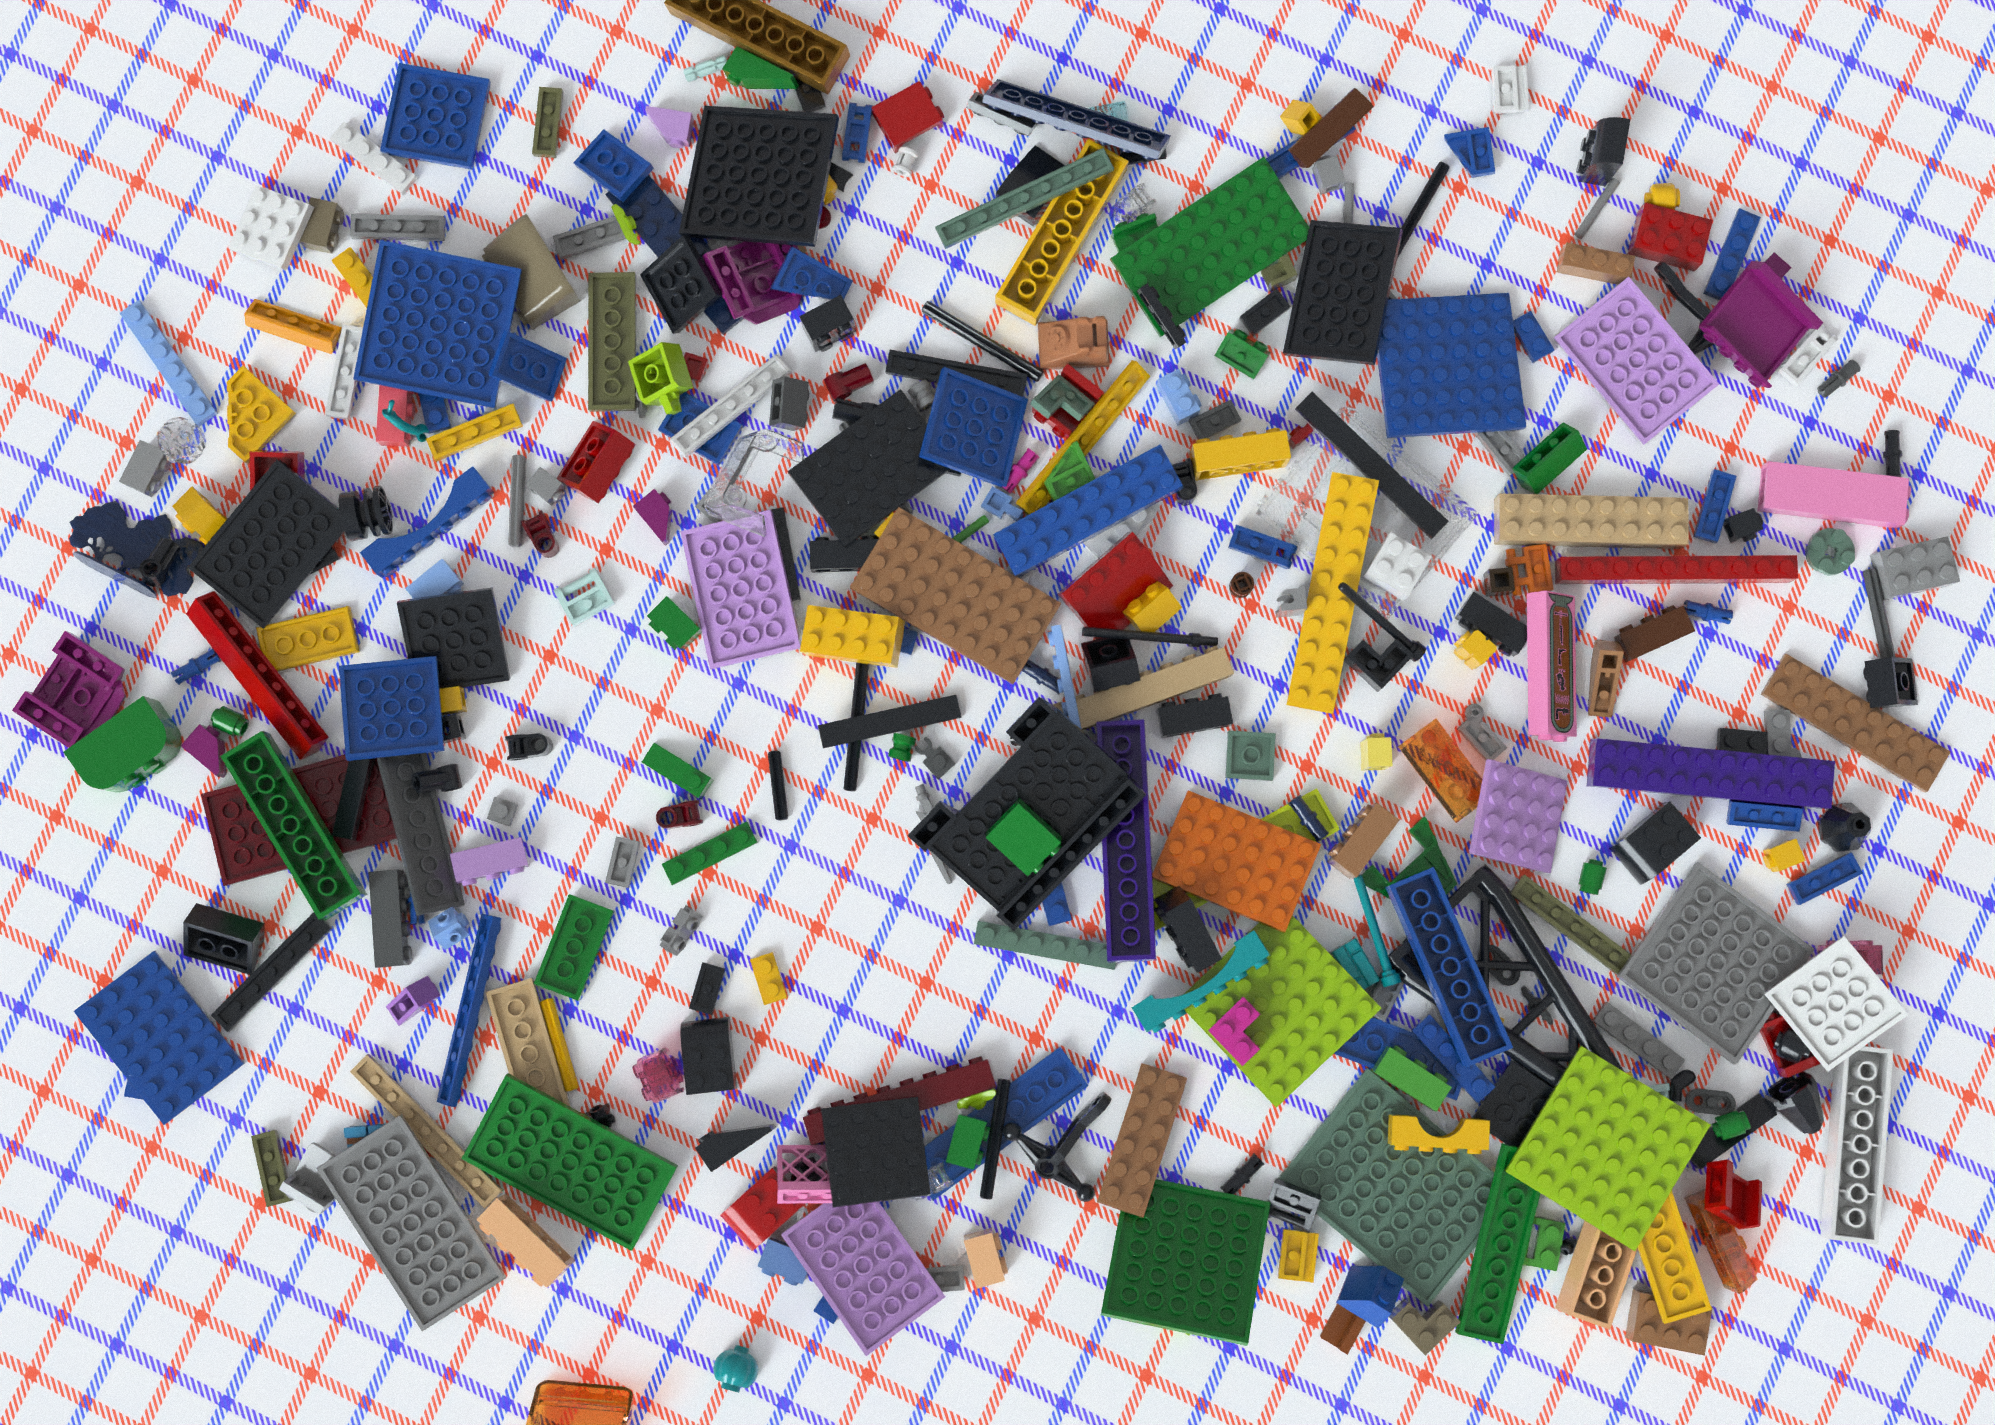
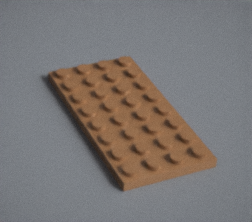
M900 507L897 508L850 586L851 590L895 616L900 617L905 622L1014 685L1061 605V602Z

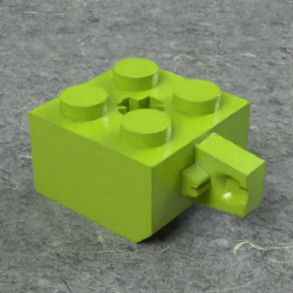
M661 342L628 361L639 399L645 405H662L666 414L672 415L682 411L679 395L692 389L693 384L680 344Z

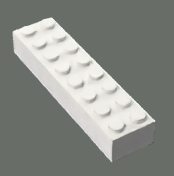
M1863 1046L1833 1068L1820 1237L1830 1240L1879 1245L1894 1049Z

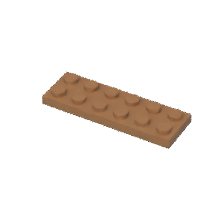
M1141 1063L1097 1203L1144 1218L1185 1089L1187 1077Z

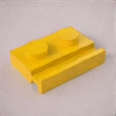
M1283 1229L1278 1268L1279 1279L1314 1283L1318 1233Z

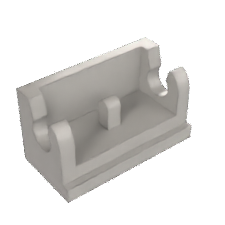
M1301 585L1299 588L1284 590L1281 594L1285 596H1280L1276 600L1277 602L1284 601V604L1280 605V609L1275 611L1276 618L1302 616L1307 610L1305 585Z

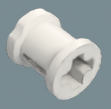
M900 147V154L896 164L892 166V171L901 176L910 177L914 160L918 159L919 154L908 147Z

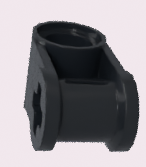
M1186 458L1184 462L1172 464L1183 485V489L1187 488L1192 492L1190 497H1183L1180 491L1174 494L1176 501L1183 506L1192 504L1197 495V485L1190 458Z
M540 733L505 736L509 752L507 761L546 756L553 749L552 740ZM539 739H543L545 746L542 750L537 751L535 743Z

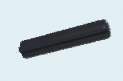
M778 750L768 752L775 819L777 821L787 820L788 810L781 752Z

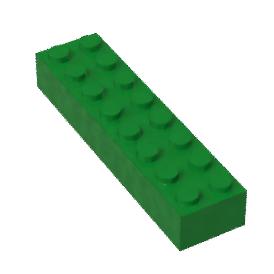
M260 731L220 756L319 920L330 919L368 895L270 733Z

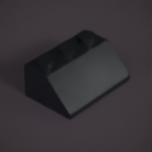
M196 903L183 922L184 956L251 975L255 970L264 942L265 923Z

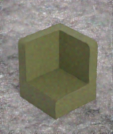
M1288 254L1279 257L1276 264L1261 270V275L1269 292L1294 282L1298 275Z

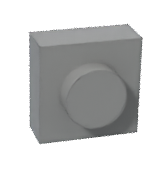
M494 797L487 819L511 827L519 804Z

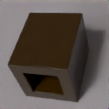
M1512 567L1488 569L1483 574L1486 597L1510 595L1515 591Z

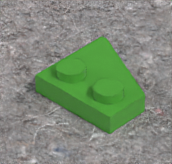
M1077 441L1069 446L1044 481L1053 502L1096 479Z

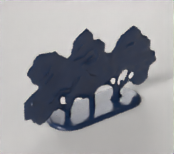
M113 501L102 506L88 508L83 516H75L69 522L73 529L72 535L69 538L70 544L75 548L90 546L95 554L93 558L83 552L75 551L73 555L76 559L93 570L148 597L157 598V593L146 585L143 577L142 581L124 572L127 568L139 569L142 561L149 558L161 538L170 539L169 535L173 526L166 514L157 516L152 521L149 519L138 521L135 528H129L126 524L125 511L118 502ZM98 537L104 540L102 551H99L101 547L97 546ZM188 537L172 540L180 546L181 550L167 570L165 582L160 585L163 594L167 597L175 596L179 593L187 594L194 580L187 566L192 563L203 549V544L200 541ZM89 538H93L92 545L88 543ZM107 547H113L111 551H106ZM111 553L118 554L123 558V564L119 569L113 568L102 562L103 557ZM155 570L150 571L148 575H152Z

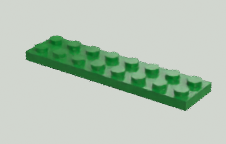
M1501 1143L1458 1317L1460 1323L1456 1326L1455 1333L1458 1335L1504 1344L1541 1194L1505 1171L1519 1147Z

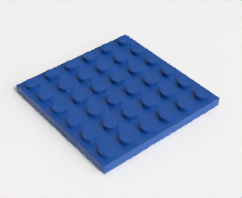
M380 240L353 380L496 409L501 381L488 374L503 331H511L522 269Z
M1509 293L1388 300L1377 353L1387 438L1524 430L1527 427Z

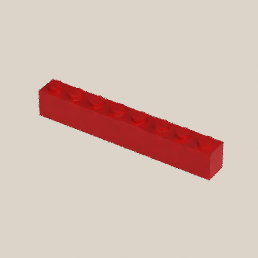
M212 591L195 598L186 615L300 761L319 752L329 736L216 592Z

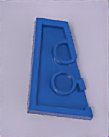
M790 247L770 289L828 300L841 295L845 299L853 280L798 249Z

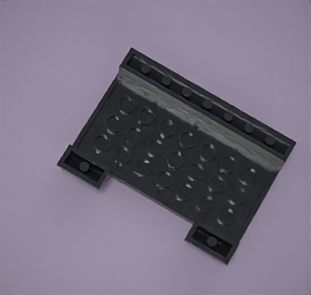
M1038 697L1006 731L1020 747L960 810H957L939 801L907 835L924 852L929 849L997 910L996 916L1013 931L1146 796L1142 788L1121 765L1057 707L1041 697ZM1019 798L1061 836L1060 850L1052 857L1048 855L1043 860L1044 866L1037 873L1032 872L1029 876L1025 875L985 838L986 831Z

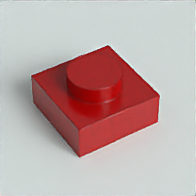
M685 352L684 359L691 380L701 383L709 360Z
M1308 423L1304 427L1298 425L1289 433L1291 436L1288 441L1289 446L1294 450L1312 434L1313 428Z

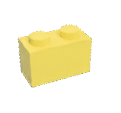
M1384 733L1370 734V736H1367L1365 740L1360 742L1361 771L1386 770L1393 766L1391 737H1385Z

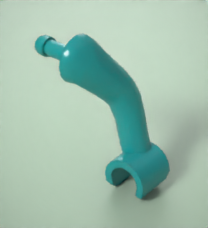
M390 400L388 409L382 410L383 416L399 430L415 435L418 441L425 442L427 437L423 433L429 432L425 424L413 426L402 420L393 411L395 401Z

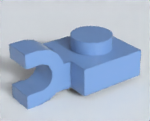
M993 486L981 504L982 509L1002 519L1004 514H1007L1015 521L1022 519L1024 516L1023 510L1011 505L1013 497Z

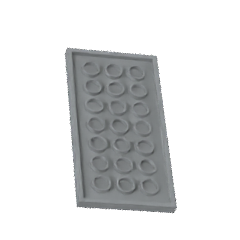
M402 1114L316 1168L422 1332L507 1277Z

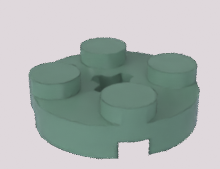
M1826 528L1818 531L1809 539L1810 541L1805 549V556L1809 566L1813 570L1827 576L1837 575L1845 571L1855 561L1854 544L1843 529ZM1827 546L1834 548V558L1825 554V551L1828 550Z

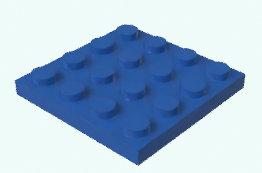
M399 63L380 152L397 157L473 170L491 85L490 79Z
M942 368L919 457L996 486L1006 487L1028 399L952 369Z
M436 656L339 666L345 758L347 761L445 751L438 661Z

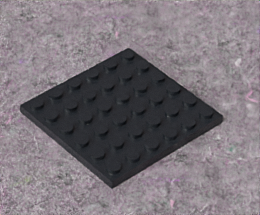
M704 105L679 234L681 236L689 235L691 238L815 247L839 123L838 115Z

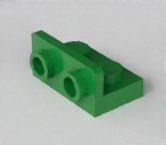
M1144 213L1136 217V220L1127 223V221L1117 224L1111 234L1117 252L1119 253L1157 228L1156 214L1149 215Z
M1238 328L1236 330L1230 329L1214 356L1254 380L1271 352L1267 350L1268 346L1257 340L1253 342L1248 339V334Z

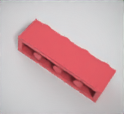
M379 385L376 442L381 446L409 447L410 440H413L414 435L403 432L395 427L383 416L382 410L388 409L389 401L394 400L393 411L402 420L411 425V417L415 416V404L412 403L415 392Z

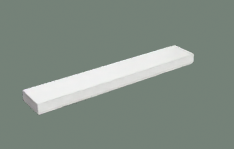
M777 354L774 355L671 437L670 443L686 459L771 391L774 379L784 376L788 377L792 374V370Z

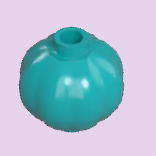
M735 1345L734 1349L725 1350L717 1356L713 1366V1373L715 1379L722 1382L721 1388L739 1393L741 1387L747 1389L756 1381L759 1370L756 1359L748 1353L749 1348Z

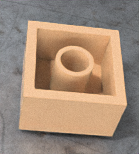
M992 1228L964 1235V1244L976 1289L1005 1281L1008 1267L1005 1256H999L998 1250L1002 1249L998 1232L993 1234Z

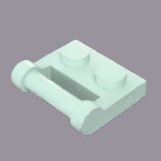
M595 567L589 570L588 574L565 587H558L553 590L573 627L615 605ZM593 581L595 582V587L567 601L566 596Z

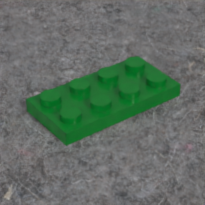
M569 894L534 984L580 1001L615 911Z

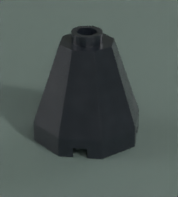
M1851 802L1833 804L1832 809H1826L1825 813L1817 820L1820 840L1832 847L1831 849L1835 852L1858 850L1871 833L1869 816Z
M1803 1071L1798 1073L1799 1077H1783L1771 1085L1768 1089L1770 1096L1765 1095L1764 1097L1771 1108L1804 1134H1814L1821 1129L1824 1117L1817 1082L1812 1075Z

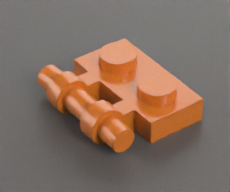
M1547 544L1522 547L1521 557H1516L1515 549L1506 550L1507 559H1505V566L1513 568L1515 591L1512 592L1513 597L1522 595L1521 586L1527 585L1528 593L1554 590ZM1518 565H1524L1526 577L1519 578Z

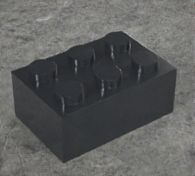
M1180 886L1154 899L1157 905L1154 910L1160 921H1163L1166 926L1165 931L1170 940L1176 945L1177 948L1175 950L1187 968L1192 967L1199 973L1222 960L1191 898Z

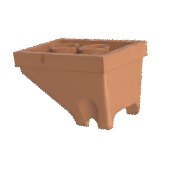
M1105 316L1038 322L1040 369H1063L1066 364H1069L1074 369L1110 367L1108 321Z

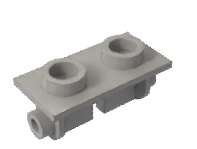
M687 905L684 908H680L672 921L678 928L675 930L669 926L660 939L662 942L659 946L667 952L678 956L686 947L691 934L699 927L703 916L693 911Z

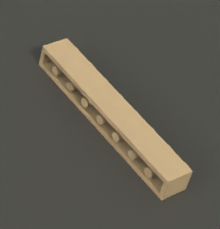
M1213 646L1204 650V655L1196 657L1195 654H1191L1182 658L1183 662L1174 665L1173 662L1161 665V670L1152 673L1151 670L1139 673L1141 681L1133 682L1129 685L1113 687L1106 691H1097L1087 697L1084 694L1075 696L1082 731L1097 726V722L1111 721L1232 677L1234 671L1225 648L1218 649L1217 646ZM1062 702L1053 704L1063 713Z

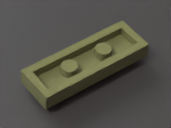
M539 86L532 155L534 157L557 158L564 93L562 88Z
M272 1130L251 1136L266 1207L293 1201L286 1196V1193L279 1190L283 1181L288 1176L278 1131Z

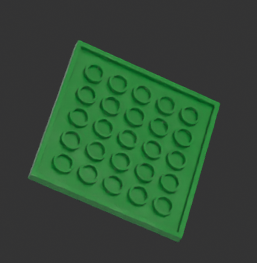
M1156 1179L1144 1218L1120 1210L1100 1316L1248 1346L1270 1202Z

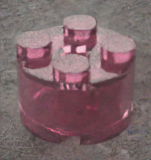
M666 1047L637 1059V1064L632 1066L634 1075L637 1079L640 1078L643 1086L641 1092L646 1101L651 1100L654 1103H659L684 1092V1087L680 1088V1083L684 1082L680 1067L674 1056L669 1058L667 1052L670 1050Z

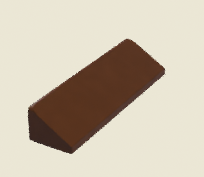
M1353 88L1288 149L1301 168L1311 167L1374 106L1357 88Z

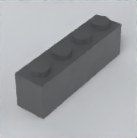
M399 869L368 872L375 968L409 965V960H412L411 946H408L407 936H410L411 929L410 923L406 922V912L409 911V903H407V898L404 895V888H407L406 874H403V870Z

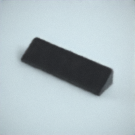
M375 758L348 762L332 836L356 841Z
M1760 1093L1736 1109L1738 1112L1744 1111L1750 1123L1751 1129L1746 1130L1745 1134L1723 1141L1721 1137L1717 1138L1712 1127L1707 1130L1690 1159L1696 1169L1704 1168L1708 1162L1718 1158L1777 1115V1112L1767 1104Z

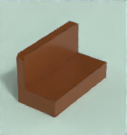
M1336 1304L1320 1334V1338L1348 1355L1366 1321L1341 1305Z

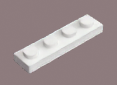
M345 121L341 123L329 138L334 144L403 196L418 179L414 173L390 155L380 152V148Z
M342 325L324 414L327 417L350 420L358 382L353 380L363 327Z

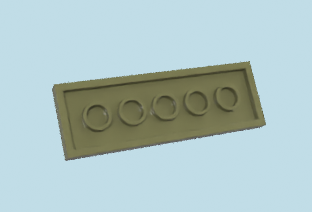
M588 273L589 412L636 411V386L628 363L629 360L636 357V273Z

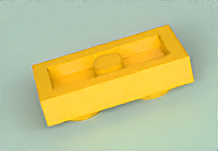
M771 952L750 959L763 1004L767 1005L788 998L774 953Z

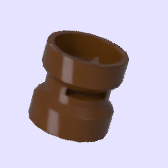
M1247 572L1235 574L1229 583L1230 593L1240 599L1247 597L1254 588L1253 577Z

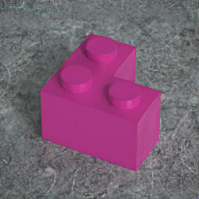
M1242 997L1208 1030L1241 1066H1244L1261 1049L1244 1032L1261 1015L1245 997Z

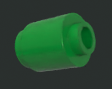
M225 706L219 709L216 708L210 719L214 728L233 737L236 735L242 737L249 726V720L245 718V715Z
M1589 859L1588 863L1583 862L1578 885H1580L1579 891L1593 895L1599 894V890L1603 888L1607 870L1606 867H1603L1602 861Z
M1737 1110L1715 1117V1123L1711 1124L1717 1138L1721 1137L1723 1141L1745 1134L1746 1130L1751 1129L1745 1112H1738Z

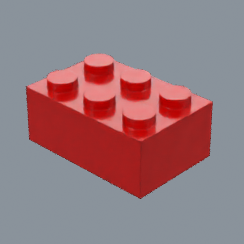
M1645 202L1637 212L1627 254L1655 262L1663 261L1667 265L1695 272L1703 264L1713 220Z

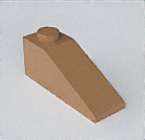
M1594 641L1590 667L1588 716L1612 717L1624 654L1618 641Z

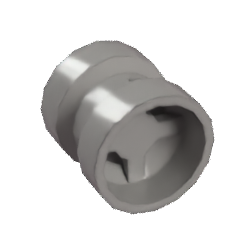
M928 380L918 382L907 391L911 398L916 399V407L919 412L931 408L935 393L930 391L931 385Z

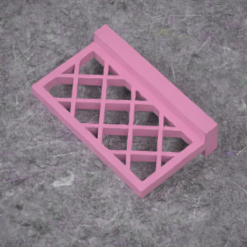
M777 1145V1204L832 1203L828 1173L826 1174L819 1168L823 1162L827 1161L825 1145ZM782 1153H792L797 1158L789 1164L782 1158ZM810 1153H817L821 1158L816 1163H812L806 1156ZM801 1161L809 1167L803 1174L794 1168ZM789 1171L797 1177L795 1181L783 1182V1176ZM814 1171L820 1177H822V1179H820L819 1181H810L806 1177H808Z

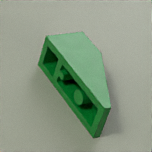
M736 46L722 68L727 76L726 80L735 87L740 85L746 89H797L799 86L793 74Z
M656 743L652 744L641 763L701 800L714 781L711 777Z

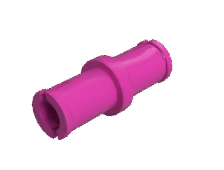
M1027 448V451L1020 460L1011 467L1012 470L1010 471L1007 486L1003 487L1009 494H1012V491L1023 478L1026 479L1028 476L1027 472L1037 459L1040 458L1031 449Z

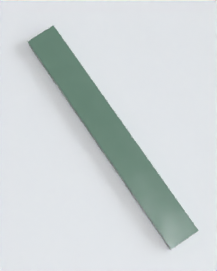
M1102 148L935 226V230L944 248H950L1114 171V167L1105 149Z

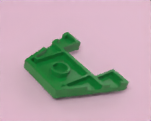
M1425 816L1408 830L1409 834L1424 848V851L1392 881L1389 882L1374 865H1371L1361 874L1366 887L1388 899L1390 897L1385 887L1434 867L1446 895L1457 885Z

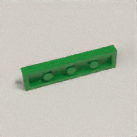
M746 821L661 865L673 886L757 844L758 841L749 823Z

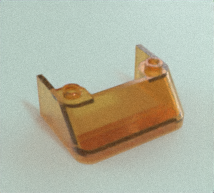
M544 1380L535 1388L526 1425H631L633 1393L629 1388L623 1386Z

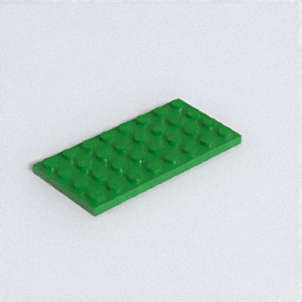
M1264 156L1111 257L1110 261L1158 336L1162 337L1165 334L1136 292L1139 288L1147 283L1150 287L1153 286L1160 296L1158 300L1162 306H1167L1173 315L1171 319L1176 326L1180 325L1278 260L1279 257L1284 256L1305 242L1309 226Z
M509 1073L505 1075L461 1158L630 1251L634 1249L678 1167L677 1164Z

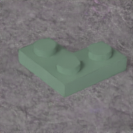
M1059 374L1030 403L1032 407L1047 419L1062 407L1078 421L1095 404Z

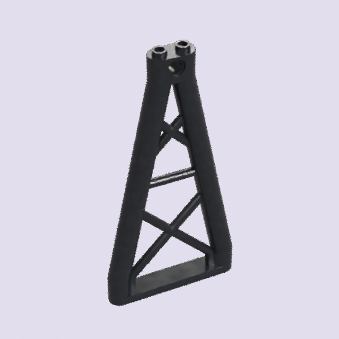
M1486 864L1481 866L1448 900L1452 909H1454L1471 891L1480 899V960H1475L1488 991L1489 970L1532 971L1547 992V995L1512 1029L1504 1025L1513 1048L1503 1053L1553 1088H1555L1566 1070V1067L1558 1062H1568L1569 1065L1578 1050V1043L1580 1046L1624 1071L1506 884ZM1490 904L1527 962L1489 960ZM1406 938L1388 955L1392 969L1399 973L1401 981L1437 1006L1414 952L1411 950V945ZM1554 1003L1568 1025V1052H1542L1519 1035Z

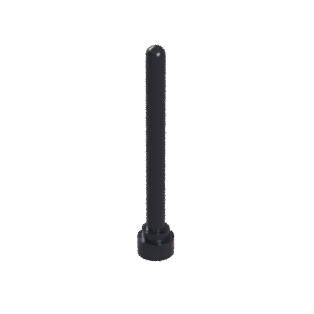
M1344 582L1338 585V589L1414 654L1411 658L1413 662L1418 661L1425 654L1426 647L1423 644L1407 638L1349 585Z

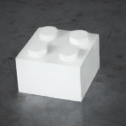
M1390 532L1367 568L1363 578L1404 601L1410 595L1432 556Z

